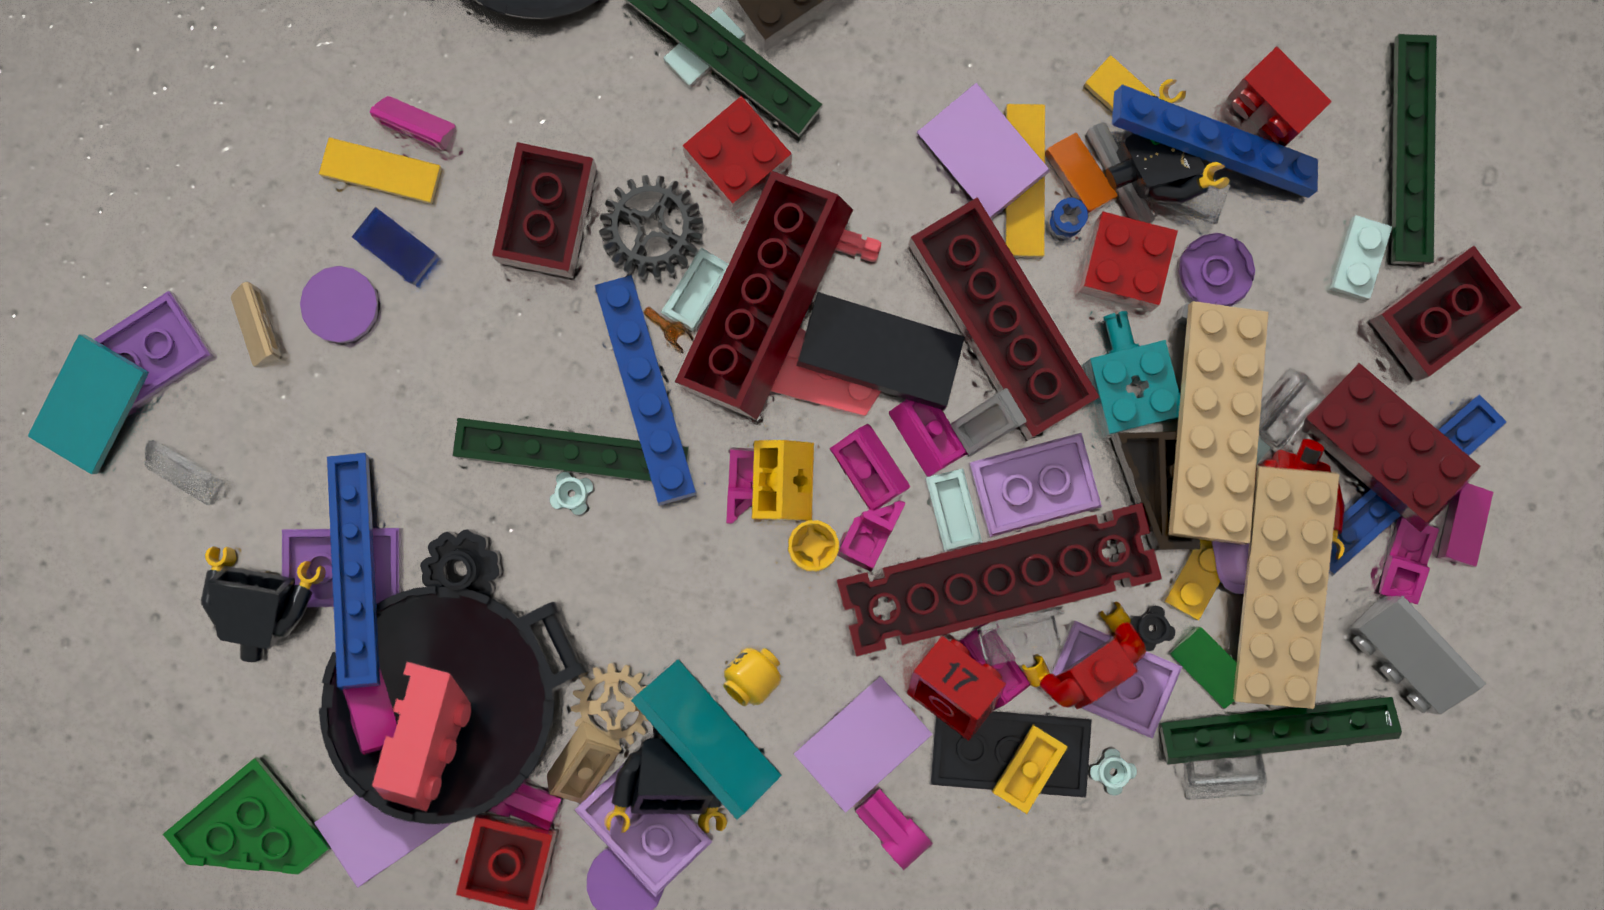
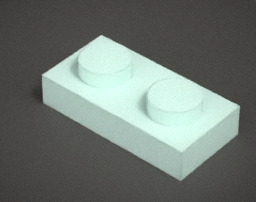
M1357 215L1352 217L1330 290L1364 301L1371 298L1392 226Z

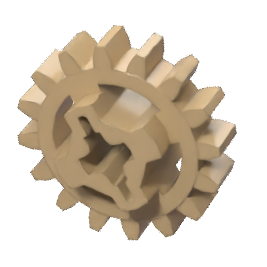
M614 663L608 664L607 673L603 674L599 667L593 668L595 676L593 680L586 676L580 679L585 686L584 691H573V695L580 699V704L572 706L571 711L581 713V718L574 723L575 726L578 727L582 722H586L618 745H620L621 738H625L630 745L635 743L633 732L636 731L641 735H645L647 730L642 723L643 721H648V719L632 703L631 700L634 697L628 696L621 689L620 680L631 685L638 694L646 687H642L640 684L644 674L640 672L634 677L630 676L629 665H625L621 672H616ZM605 681L604 693L598 699L589 700L593 689L599 683ZM613 692L616 695V700L624 703V708L617 711L615 722L611 710L604 708V703L610 701ZM639 711L636 721L629 728L623 730V719L627 714ZM598 714L606 721L608 731L597 726L590 715Z

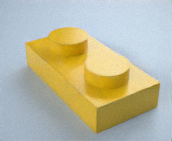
M1200 539V549L1190 550L1162 601L1196 621H1199L1220 583L1212 541Z
M1032 725L992 792L1027 814L1068 746Z

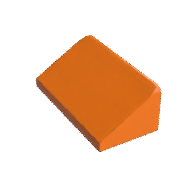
M1077 132L1046 149V158L1071 196L1082 201L1086 206L1088 215L1118 197V194L1110 186L1106 176Z

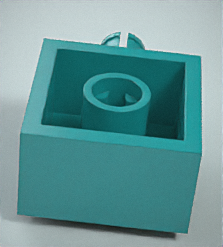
M1121 311L1118 314L1112 313L1103 317L1112 350L1109 351L1110 354L1090 358L1084 363L1087 377L1100 396L1094 401L1103 437L1179 418L1180 393L1166 340L1139 346V343L1135 344L1127 311ZM1132 380L1135 385H1140L1142 392L1137 394V398L1135 393H1128L1126 387L1132 383Z

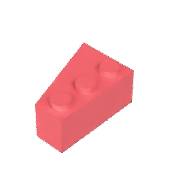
M407 662L404 675L410 676L405 698L404 701L396 699L393 709L394 712L400 713L394 737L386 736L372 786L385 800L427 811L431 800H435L440 792L441 776L446 763L449 764L454 758L457 746L456 739L460 729L465 727L470 719L471 702L450 673Z

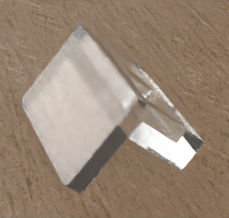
M1063 606L993 621L978 628L977 631L986 664L994 666L1063 649L1055 619L1065 614Z

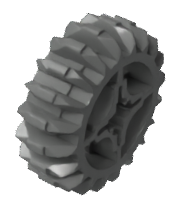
M643 175V187L639 188L636 187L633 179H629L627 181L630 189L629 193L625 194L621 188L617 187L614 192L620 201L617 203L607 199L605 202L606 207L613 211V214H600L601 222L611 225L600 229V236L603 238H613L607 241L603 248L605 252H612L618 249L611 260L617 265L627 259L623 268L627 274H630L635 266L638 265V276L640 279H645L647 268H652L654 278L660 279V267L666 266L668 273L672 276L676 274L672 264L674 261L677 260L683 267L689 264L683 255L684 251L690 255L697 254L698 249L689 243L690 240L702 241L703 239L701 232L692 230V228L703 225V218L698 216L690 217L700 209L697 202L685 205L689 201L691 193L689 190H685L677 196L679 183L675 180L665 189L664 176H658L656 185L650 186L648 175ZM660 199L648 211L630 209L632 205L639 201ZM671 205L679 211L683 218L681 237L665 225L668 209ZM659 218L657 224L659 229H662V232L651 231L649 235L644 237L646 231L640 222L652 224L654 220ZM622 219L629 221L630 225L638 230L632 250L627 248L621 240L620 226ZM656 243L674 246L671 250L659 256H642L644 252H647Z

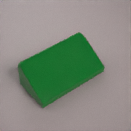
M1196 626L1169 654L1223 709H1226L1234 702L1233 694L1237 662L1202 627Z

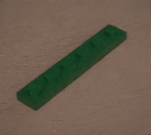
M625 0L798 137L823 107L822 103L690 0Z
M1398 34L1394 38L1391 264L1430 265L1434 263L1437 35Z
M457 418L453 457L651 482L642 447L638 440ZM682 446L688 462L689 447Z
M1393 697L1315 705L1314 709L1297 707L1164 722L1160 726L1167 765L1399 739L1402 733Z

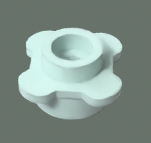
M568 472L559 473L556 477L555 494L550 496L551 506L555 509L562 507L570 509L575 515L585 513L587 510L585 502L588 493L593 490V483L588 478L581 480L573 478ZM569 490L575 491V495L573 497L568 496Z
M1114 748L1107 749L1104 753V759L1098 765H1093L1090 769L1091 778L1103 783L1106 786L1107 792L1113 796L1121 794L1122 787L1137 775L1136 766L1122 759L1120 752ZM1112 768L1117 770V774L1114 776L1110 774Z

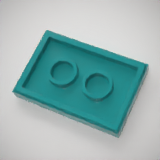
M79 334L28 437L86 472L98 474L149 372L89 336Z

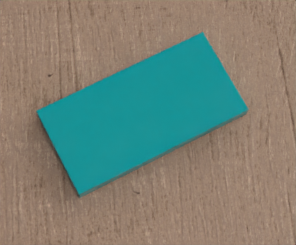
M676 660L631 700L736 820L745 814L782 776L679 660Z

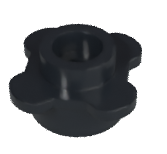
M1152 606L1149 612L1143 616L1131 618L1130 623L1143 640L1146 651H1153L1156 644L1162 643L1165 640L1171 641L1175 637V628L1170 626L1164 616L1165 610L1160 606ZM1150 625H1155L1156 630L1154 632H1150Z

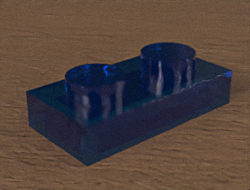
M377 207L372 210L352 236L354 240L414 286L438 257L434 251Z

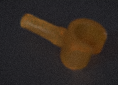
M650 306L644 310V314L664 331L665 339L675 350L683 351L682 347L676 342L679 336L688 335L693 340V335L683 323H671Z

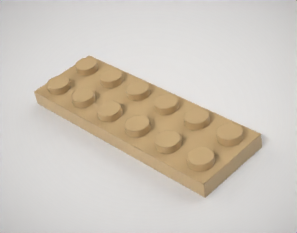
M1195 301L1188 304L1168 535L1241 545L1250 543L1269 313L1267 311Z
M1257 466L1233 694L1235 702L1315 708L1339 483L1338 473Z

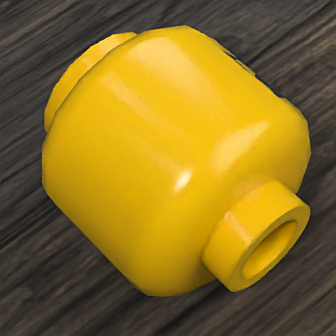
M745 648L725 668L724 678L726 682L723 684V687L736 702L743 706L748 704L760 705L781 683V675L777 669L780 662L765 648L761 651Z

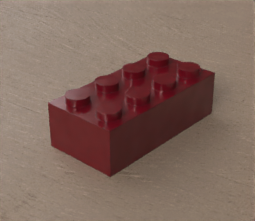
M1360 363L1306 417L1302 429L1315 441L1322 444L1325 450L1420 532L1469 483L1481 467Z

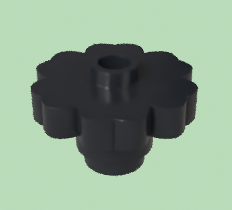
M465 529L458 535L451 531L444 532L438 539L431 541L428 545V551L431 556L425 558L420 564L423 573L422 582L425 586L447 587L452 590L468 589L485 596H490L494 592V585L491 580L498 578L502 572L501 565L499 564L500 555L496 550L487 549L488 539L485 535L478 534L471 529ZM458 561H462L467 569L466 575H461L457 572L456 564Z

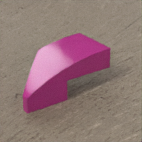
M730 448L726 523H733L738 519V516L752 505L754 448Z
M900 500L880 509L862 512L859 517L854 519L837 555L871 572L904 508L905 502Z

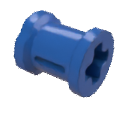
M1076 198L1061 200L1052 211L1049 220L1052 232L1064 238H1071L1077 235L1087 222V208L1082 201ZM1064 212L1067 215L1075 214L1076 219L1073 223L1069 221L1063 223L1060 220Z

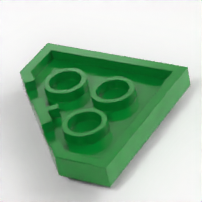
M259 757L252 759L163 833V836L187 865L196 866L208 865L230 869L264 870L298 875L331 849L322 834Z

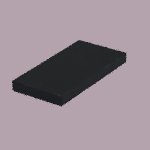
M818 292L796 366L945 410L948 405L965 337Z
M992 711L974 736L968 741L935 715L930 785L993 790L1032 725L1068 746L1039 794L1086 798L1092 719Z

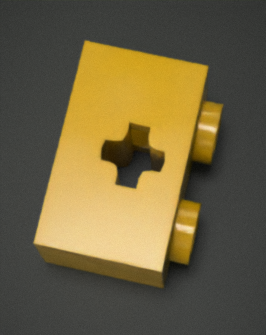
M790 440L754 441L752 519L812 520L814 443Z

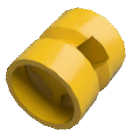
M809 520L800 523L792 531L788 542V552L791 560L798 568L807 572H818L826 569L834 562L839 552V540L836 532L828 524L819 520Z

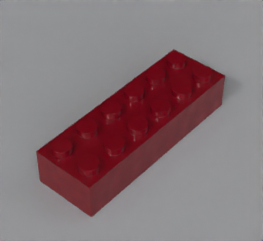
M774 171L771 172L675 380L677 384L697 396L755 420L758 419L853 212V209L838 194Z
M978 197L911 236L908 244L996 390L1000 392L1007 388L1026 418L1027 422L1019 427L1027 440L1032 439L1100 397Z

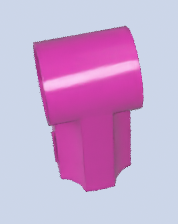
M523 783L510 797L489 811L505 817L512 815L549 830L558 812L562 798L551 795L543 789Z
M880 788L855 810L860 819L882 841V847L903 870L910 866L933 844L910 817L907 819Z

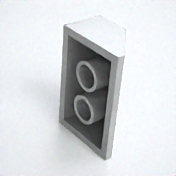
M1382 596L1349 627L1356 635L1353 641L1357 647L1368 656L1372 654L1376 656L1383 664L1380 667L1382 673L1395 685L1401 683L1410 692L1407 696L1408 700L1422 713L1428 711L1432 714L1441 715L1486 685L1485 681L1404 596Z

